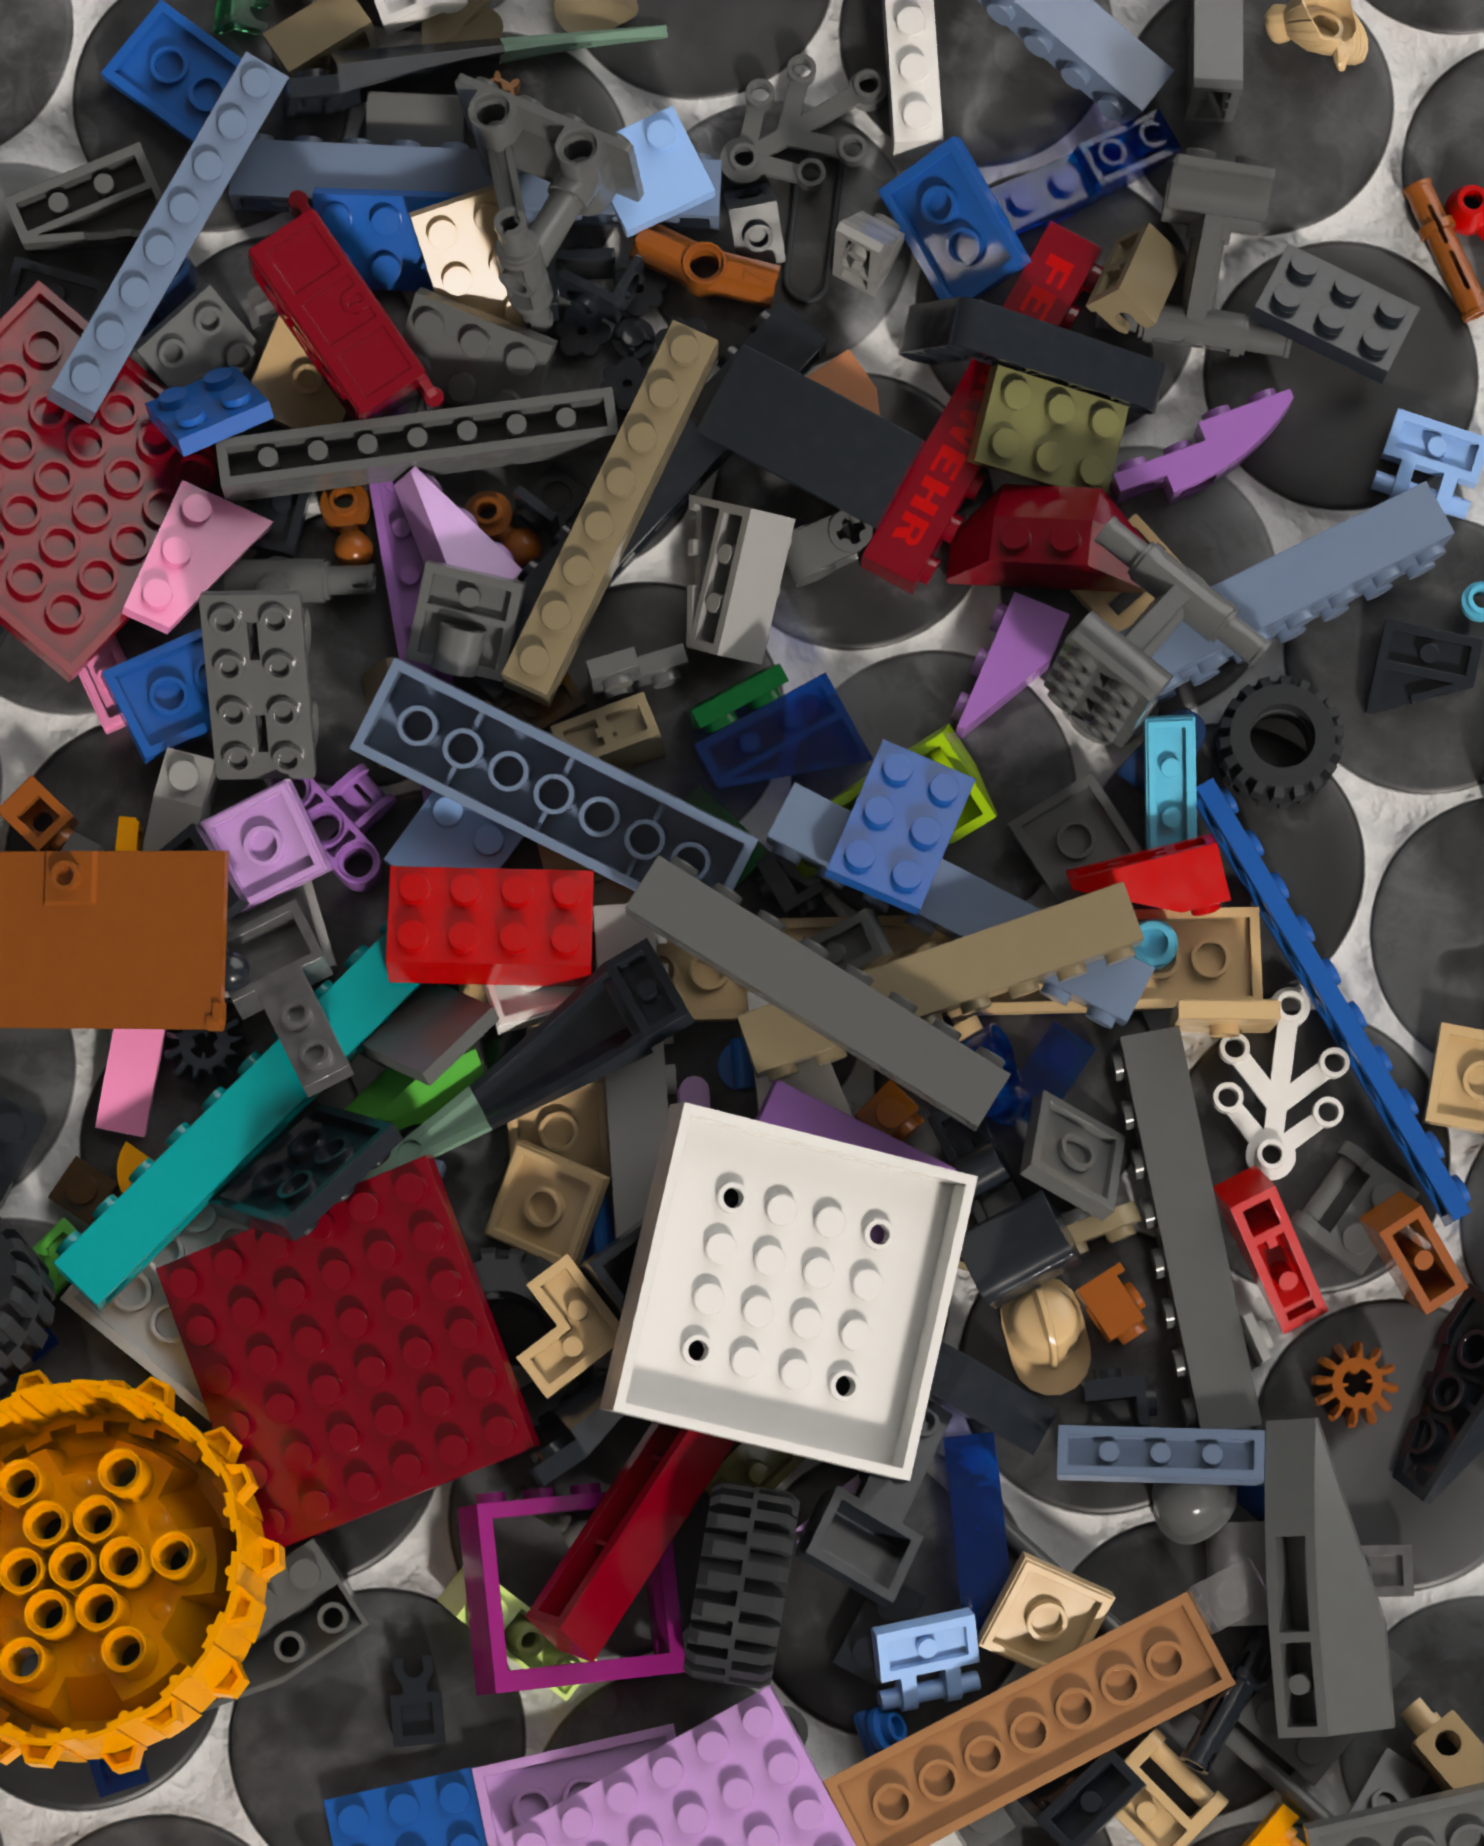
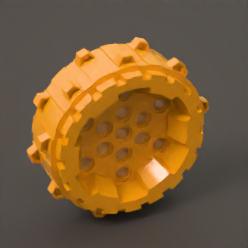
M35 1370L19 1375L15 1392L11 1393L12 1396L0 1401V1763L7 1766L21 1754L23 1755L24 1762L29 1766L53 1769L57 1761L82 1763L87 1762V1760L104 1759L112 1771L120 1775L140 1769L143 1753L148 1749V1746L165 1738L170 1739L188 1728L202 1716L201 1713L217 1697L219 1699L222 1697L238 1700L250 1681L243 1669L242 1662L248 1654L251 1644H255L266 1611L264 1603L267 1582H270V1578L286 1569L285 1548L277 1542L266 1539L261 1523L264 1520L254 1496L258 1485L249 1467L245 1464H236L243 1445L224 1426L202 1433L184 1416L180 1417L174 1411L175 1389L169 1384L152 1376L136 1389L131 1388L129 1384L121 1380L97 1381L78 1379L71 1380L68 1383L53 1384L41 1370ZM136 1466V1474L132 1482L126 1486L119 1487L118 1480L121 1473L128 1467ZM32 1477H35L33 1491L28 1496L19 1498L20 1487ZM105 1513H111L112 1520L110 1526L102 1533L95 1534L94 1526L98 1518ZM61 1518L59 1532L54 1537L45 1539L44 1533L47 1525L52 1520ZM188 1549L189 1557L186 1564L180 1569L171 1570V1559L174 1554L179 1550ZM137 1554L138 1563L134 1571L121 1576L120 1568L124 1559L130 1555ZM87 1559L85 1574L80 1579L71 1581L70 1573L73 1566L78 1561ZM36 1565L37 1572L34 1580L30 1584L21 1587L20 1578L23 1571L29 1566ZM108 1601H113L112 1615L106 1621L97 1623L96 1613L99 1607ZM62 1606L63 1615L60 1622L53 1628L47 1629V1615L54 1608ZM139 1643L140 1654L132 1664L123 1666L122 1656L124 1651L130 1645ZM32 1654H37L38 1664L36 1669L28 1676H22L21 1667L25 1659Z

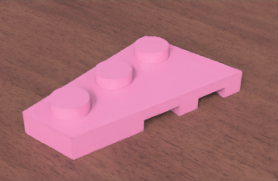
M182 480L121 614L168 634L199 602L201 592L208 591L227 571H230L242 558L243 554L271 529L273 521Z

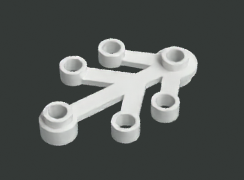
M1294 987L1282 988L1271 998L1278 999L1281 1003L1286 998H1292L1297 1001L1299 1012L1296 1015H1287L1281 1007V1019L1276 1024L1270 1079L1249 1053L1250 1044L1244 1035L1240 1034L1239 1037L1223 1038L1218 1046L1220 1058L1225 1063L1234 1066L1266 1108L1264 1128L1260 1126L1242 1104L1244 1095L1242 1089L1237 1084L1224 1082L1217 1086L1212 1094L1214 1108L1228 1116L1248 1143L1245 1151V1161L1248 1168L1256 1165L1271 1181L1285 1177L1292 1170L1296 1161V1148L1323 1128L1328 1129L1336 1126L1344 1114L1343 1106L1339 1100L1329 1096L1323 1097L1313 1105L1311 1115L1284 1132L1287 1111L1329 1079H1337L1343 1076L1350 1066L1348 1054L1341 1048L1331 1047L1320 1055L1317 1064L1291 1082L1297 1028L1307 1019L1310 1012L1308 997L1304 992ZM1236 1040L1241 1043L1243 1047L1242 1055L1239 1057L1229 1056L1225 1051L1226 1042ZM1334 1054L1340 1057L1343 1065L1342 1069L1338 1072L1328 1070L1325 1065L1326 1056ZM1224 1089L1232 1090L1236 1095V1104L1231 1107L1222 1105L1218 1098L1219 1092ZM1330 1104L1335 1108L1336 1117L1333 1121L1328 1122L1321 1119L1318 1112L1320 1105ZM1274 1146L1278 1149L1280 1159L1277 1163L1269 1164L1263 1159L1262 1151L1264 1147Z

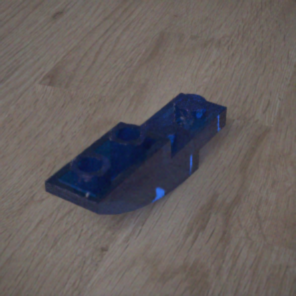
M1157 109L1079 143L1072 153L995 186L990 190L1017 235L1040 224H1043L1046 228L1050 221L1056 223L1095 204L1174 158L1176 154H1180L1183 149L1160 109Z

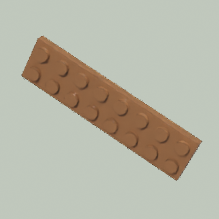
M1186 1591L824 1780L823 1783L857 1846H929L1236 1683Z

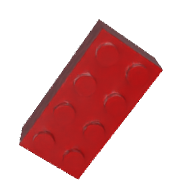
M390 866L386 966L389 983L579 987L592 974L594 871Z

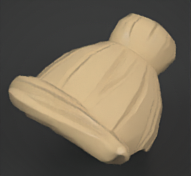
M1289 0L1287 5L1273 4L1265 13L1264 24L1267 35L1271 41L1277 44L1292 40L1306 51L1333 56L1337 70L1340 72L1344 71L1347 65H1357L1365 61L1368 52V37L1362 23L1353 11L1351 0Z

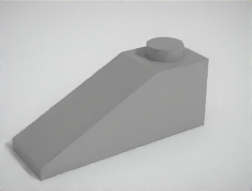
M860 211L840 221L835 230L832 275L875 298L903 250L905 233L899 231L900 226L894 220L880 213H875L874 216H871L864 211Z
M167 747L152 799L142 851H159L190 824L194 823L201 827L199 822L209 818L220 780L216 776L215 759Z

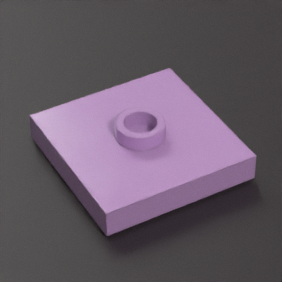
M284 779L199 822L216 851H229L228 870L250 903L240 913H247L333 870L292 779Z

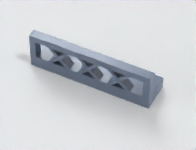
M1058 1425L1057 1480L1264 1486L1265 1430Z

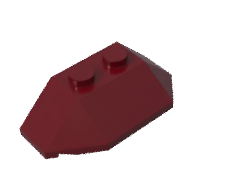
M1003 484L958 530L953 542L950 544L946 581L947 584L1143 593L1144 590L1129 578L1130 575L1127 573L1129 568L1100 544H1096L1094 540L1113 516L1117 517L1118 521L1143 541L1145 540L1102 488Z

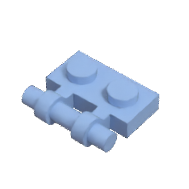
M1398 408L1381 459L1399 464L1396 476L1377 470L1371 489L1388 494V499L1419 485L1411 482L1415 469L1441 478L1438 490L1432 488L1431 490L1445 516L1448 514L1465 520L1471 501L1454 496L1453 493L1456 484L1475 489L1484 465V436Z
M969 1607L871 1628L876 1676L881 1683L896 1680L895 1687L877 1691V1701L881 1711L900 1708L902 1712L918 1709L919 1703L941 1698L948 1703L961 1700L965 1693L981 1689L980 1678L976 1670L961 1673L960 1666L980 1662L975 1614ZM940 1671L939 1678L917 1682V1675Z

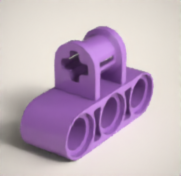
M364 763L351 769L326 792L314 779H292L293 783H301L307 788L306 795L301 801L314 828L323 819H333L340 824L339 832L334 838L325 841L319 840L333 869L332 872L345 886L353 891L366 892L377 887L384 873L383 862L376 848L364 834L392 810L397 803V799L392 794L386 795L368 776L369 768ZM271 779L269 787L284 779ZM358 790H360V791L368 798V800H369L371 803H368V802L358 793ZM357 855H365L373 860L372 869L363 877L351 876L346 870L348 862Z

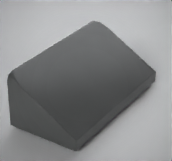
M367 92L366 139L371 141L372 144L391 145L395 140L416 141L420 144V147H440V144L444 142L464 143L465 117L458 95Z

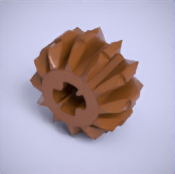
M1354 1341L1352 1343L1350 1358L1341 1344L1333 1346L1332 1354L1336 1363L1324 1356L1320 1357L1316 1362L1319 1368L1325 1371L1328 1376L1317 1375L1310 1379L1311 1385L1326 1387V1393L1320 1394L1313 1399L1315 1405L1320 1406L1328 1401L1334 1404L1326 1416L1331 1422L1335 1421L1345 1410V1424L1347 1428L1356 1427L1359 1412L1367 1425L1376 1423L1377 1416L1372 1405L1382 1412H1389L1392 1409V1404L1381 1396V1393H1396L1399 1388L1398 1384L1383 1382L1382 1376L1395 1371L1394 1364H1385L1378 1369L1375 1363L1381 1357L1382 1350L1376 1347L1368 1353L1366 1358H1363L1364 1347L1362 1341ZM1359 1373L1365 1380L1360 1383V1386H1366V1390L1364 1393L1358 1392L1349 1396L1344 1390L1349 1384L1343 1383L1344 1375L1351 1377Z

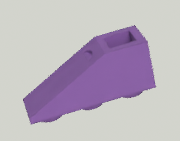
M1014 592L1009 605L999 603L989 630L997 633L990 650L983 647L980 648L970 671V674L978 677L971 695L963 691L961 692L951 716L952 720L959 722L956 734L960 739L964 738L1048 670L1070 614L1017 592Z

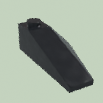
M1471 1283L1467 1285L1469 1288L1463 1291L1441 1326L1436 1342L1442 1344L1434 1371L1427 1370L1422 1387L1428 1390L1420 1414L1410 1420L1392 1475L1395 1480L1429 1505L1484 1450V1291Z

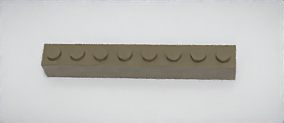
M672 321L501 673L504 687L550 707L718 359L717 339L680 322Z
M1120 882L863 972L874 980L870 986L871 988L886 997L892 991L905 997L918 1007L914 1014L932 1025L935 1019L943 1021L942 1014L959 1008L963 1016L984 1010L992 1006L989 998L1005 992H1009L1011 999L1035 992L1040 989L1037 981L1057 975L1059 982L1079 977L1088 972L1086 964L1105 958L1107 966L1128 960L1136 956L1134 948L1141 945L1144 937L1125 884ZM771 1004L737 1015V1024L757 1079L767 1075L770 1083H772L773 1080H783L799 1073L796 1066L798 1064L816 1058L818 1066L847 1056L845 1050Z

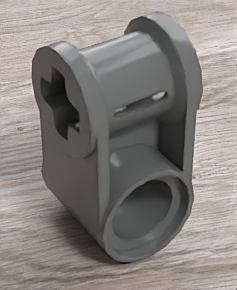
M839 511L817 522L793 529L791 546L788 550L785 564L795 586L801 587L818 581L831 574L834 570L861 559L873 537V527ZM850 525L853 531L862 529L859 532V542L852 544L848 538L841 539L843 537V527Z

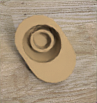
M1053 1278L1001 1306V1325L1011 1363L1018 1379L1031 1391L1045 1396L1063 1395L1075 1389L1087 1375L1091 1363V1348L1080 1304L1073 1291L1061 1280Z

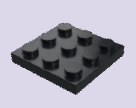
M314 1101L208 1202L220 1217L296 1241L311 1233L317 1227L319 1219L334 1204L347 1199L353 1193L355 1184L370 1170L384 1164L390 1157L391 1150L403 1140V1137L393 1123Z

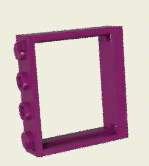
M600 1483L569 1486L570 1495L555 1497L553 1487L522 1490L523 1500L506 1501L505 1491L476 1494V1504L457 1508L476 1696L685 1672L683 1670L685 1653L672 1541L646 1580L654 1655L508 1671L493 1519L595 1510L606 1492H601Z

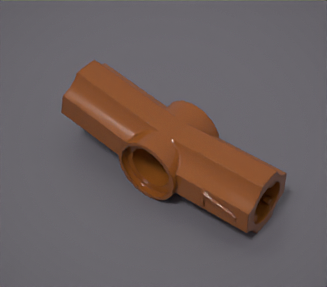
M660 224L639 232L629 253V260L632 261L636 254L642 256L644 267L683 284L692 295L701 298L718 296L766 309L771 308L781 269L780 265L724 252L718 245L711 242H697ZM703 261L713 264L717 268V272L712 277L700 278L691 269L696 263Z

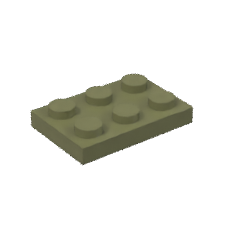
M1001 365L990 366L967 462L1043 486L1102 488L1108 495L1129 406Z

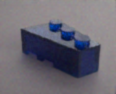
M826 672L690 747L713 791L859 765L874 760Z

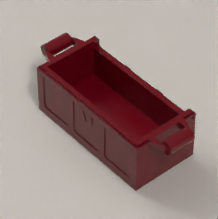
M301 190L292 191L288 197L290 214L296 219L249 249L250 274L352 421L386 417L419 394L424 400L426 411L442 409L444 402L442 390L432 385L426 375L425 368L316 210H312L308 205L307 194Z

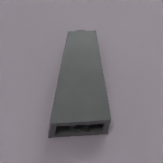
M1188 0L1184 120L1233 122L1243 91V0Z

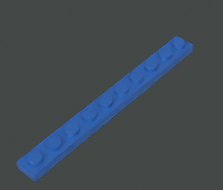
M1214 778L1197 786L1198 813L1217 841L1220 850L1254 907H1259L1261 919L1336 1045L1348 1054L1351 1070L1442 1223L1446 1227L1472 1212L1467 1202L1471 1201V1197L1465 1184L1456 1174L1450 1176L1441 1161L1445 1154L1440 1142L1431 1131L1424 1132L1415 1117L1419 1113L1416 1102L1406 1088L1398 1089L1389 1072L1393 1070V1066L1388 1055L1379 1044L1373 1046L1364 1032L1363 1028L1367 1027V1023L1363 1013L1354 1001L1347 1003L1337 985L1341 984V979L1335 966L1327 957L1321 959L1311 943L1315 941V935L1310 924L1303 915L1295 916L1286 901L1290 897L1286 884L1277 872L1270 874L1262 861L1261 856L1264 855V850L1258 837L1251 829L1245 831L1235 814L1239 812L1233 795L1225 786L1219 788Z

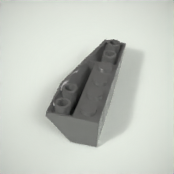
M1319 1418L1266 1421L1265 1559L1269 1638L1278 1738L1330 1737L1395 1728L1387 1623Z
M313 1538L285 1557L286 1569L270 1578V1582H267L264 1603L266 1611L255 1644H251L248 1654L242 1662L243 1669L250 1683L238 1699L285 1683L370 1626L348 1580L321 1539ZM138 1656L123 1666L132 1664L138 1658ZM217 1697L205 1711L230 1703L236 1699L222 1697L219 1699Z

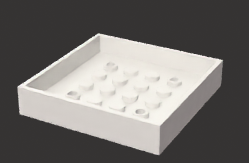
M686 1102L670 1104L599 1409L888 1478L910 1481L978 1176ZM729 1188L734 1189L739 1198L738 1203L733 1208L728 1207L723 1198L725 1191ZM875 1225H879L884 1231V1238L879 1244H875L870 1238V1231ZM697 1340L703 1345L704 1352L700 1359L693 1360L689 1355L688 1349L690 1344ZM845 1376L850 1382V1389L847 1394L841 1396L836 1390V1382L840 1377Z

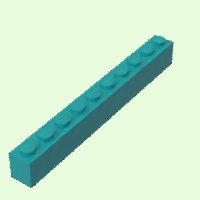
M388 919L379 929L382 936L370 948L365 945L360 946L346 960L344 967L347 971L334 984L327 980L314 992L349 1064L364 1050L362 1044L426 984L389 983L386 966ZM276 1031L272 1036L276 1042L263 1055L258 1050L252 1053L237 1070L241 1077L227 1090L223 1086L217 1088L204 1101L201 1106L204 1113L191 1126L184 1122L171 1133L165 1141V1145L169 1148L155 1162L148 1158L133 1171L128 1179L132 1185L119 1198L111 1194L95 1209L92 1216L96 1221L83 1234L77 1230L72 1232L56 1249L55 1252L59 1257L53 1263L57 1271L100 1313L209 1205L208 1201L270 1144L321 1093L319 1092L308 1098Z

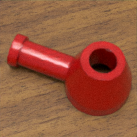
M1478 185L1461 186L1449 195L1444 211L1446 215H1452L1455 220L1454 232L1465 236L1477 234L1484 243V189ZM1474 198L1479 202L1480 207L1470 209L1464 204L1463 200Z

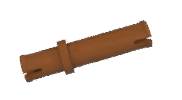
M1424 178L1412 183L1403 189L1402 193L1406 197L1420 226L1417 234L1421 242L1427 241L1462 315L1463 322L1467 323L1484 315V293L1453 230L1456 226L1453 216L1446 215L1432 186L1431 178Z

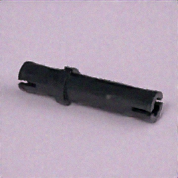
M1253 1626L1246 1643L1239 1655H1237L1234 1663L1227 1664V1668L1236 1684L1216 1694L1197 1726L1193 1737L1181 1753L1179 1759L1190 1769L1203 1775L1209 1774L1218 1753L1237 1723L1246 1703L1252 1694L1259 1693L1264 1684L1261 1678L1271 1661L1270 1638L1267 1629Z

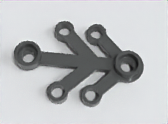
M806 54L793 56L787 64L789 84L778 128L761 139L760 134L764 114L774 103L775 90L772 83L766 79L757 78L752 80L746 87V103L748 106L740 137L726 143L720 154L722 173L729 181L738 185H750L766 176L796 183L805 191H816L825 183L826 169L821 161L815 158H807L801 161L800 164H796L772 156L786 148L839 159L841 163L848 167L861 165L867 156V143L862 136L847 134L841 139L815 133V131L854 108L865 112L879 109L887 98L888 85L884 75L876 69H861L851 77L847 89L801 115L808 86L813 83L816 77V64ZM797 65H805L811 72L805 77H798L792 70ZM864 80H872L876 83L877 89L867 93L862 91L859 85ZM756 89H764L768 92L769 97L765 101L760 102L754 100L751 94ZM849 144H855L861 148L862 152L856 157H850L844 153L843 149ZM740 153H748L753 157V161L747 166H742L735 161V157ZM809 168L816 169L820 177L815 181H807L802 176L803 171Z

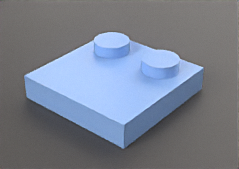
M673 106L617 131L634 146L644 195L639 202L616 193L610 203L627 238L716 197V190Z
M433 791L385 856L384 863L389 867L503 869L523 842L524 836Z

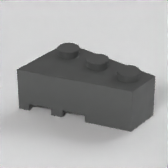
M137 142L2 199L22 245L27 253L134 245L160 201L162 193L140 142Z

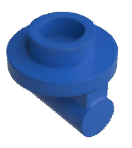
M743 1038L730 1039V1045L721 1052L718 1058L717 1070L719 1077L728 1088L734 1091H751L755 1089L754 1070Z
M880 1705L872 1709L869 1708L851 1715L866 1758L905 1739L907 1736L906 1723L903 1717L894 1709L881 1711Z

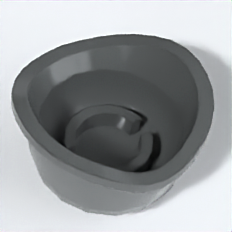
M1153 1483L1151 1495L1155 1521L1162 1533L1175 1543L1189 1545L1204 1541L1217 1533L1232 1516L1238 1501L1237 1485Z

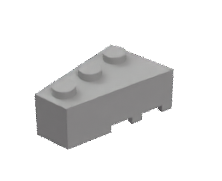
M689 494V510L696 511V539L688 540V555L695 557V585L687 586L686 647L762 665L796 519Z

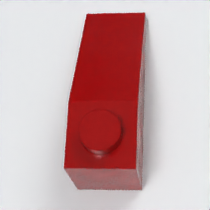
M1212 833L1065 870L1070 887L1074 891L1091 893L1124 882L1132 903L1180 913L1191 911L1193 916L1216 912L1221 908L1220 903L1231 901L1218 844Z
M1254 1165L1213 1186L1215 1199L1227 1227L1283 1334L1328 1312L1275 1184Z

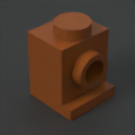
M32 775L0 806V816L36 851H60L69 839L70 834L74 832L73 829L79 824L77 819ZM40 817H51L53 823L44 832L36 829V822Z
M891 1079L854 1116V1118L902 1142L925 1121L918 1114L919 1106Z
M1120 1262L1074 1292L1106 1344L1118 1337L1121 1344L1125 1345L1148 1330L1143 1322L1145 1318L1140 1312L1141 1309L1146 1307L1142 1297L1130 1281L1122 1284L1118 1278L1125 1271Z

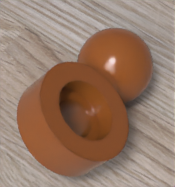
M361 485L324 490L320 498L322 518L330 529L340 533L334 543L336 560L341 565H366L373 555V545L370 538L360 531L367 523L371 512L367 492ZM341 498L353 500L352 505L348 508H339L336 506V503Z
M483 491L475 494L468 500L464 509L474 516L478 527L491 540L503 543V546L513 555L514 562L518 566L525 567L532 559L540 557L542 543L538 534L526 527H514L512 506L504 495L495 491ZM487 508L497 511L495 516L490 519H483L479 516Z

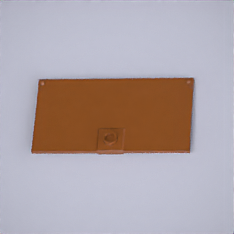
M229 851L0 852V1028L223 1031L226 1025V1003L224 1002Z

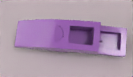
M1274 388L1262 390L1247 399L1248 404L1230 410L1229 405L1213 408L1205 412L1201 416L1202 421H1199L1194 432L1196 444L1192 445L1190 440L1179 441L1166 447L1163 450L1164 455L1146 462L1145 457L1141 456L1120 464L1117 467L1118 472L1113 474L1110 483V489L1116 504L1163 488L1167 501L1171 505L1216 483L1249 458L1276 429L1294 398L1291 389L1289 388L1276 393Z

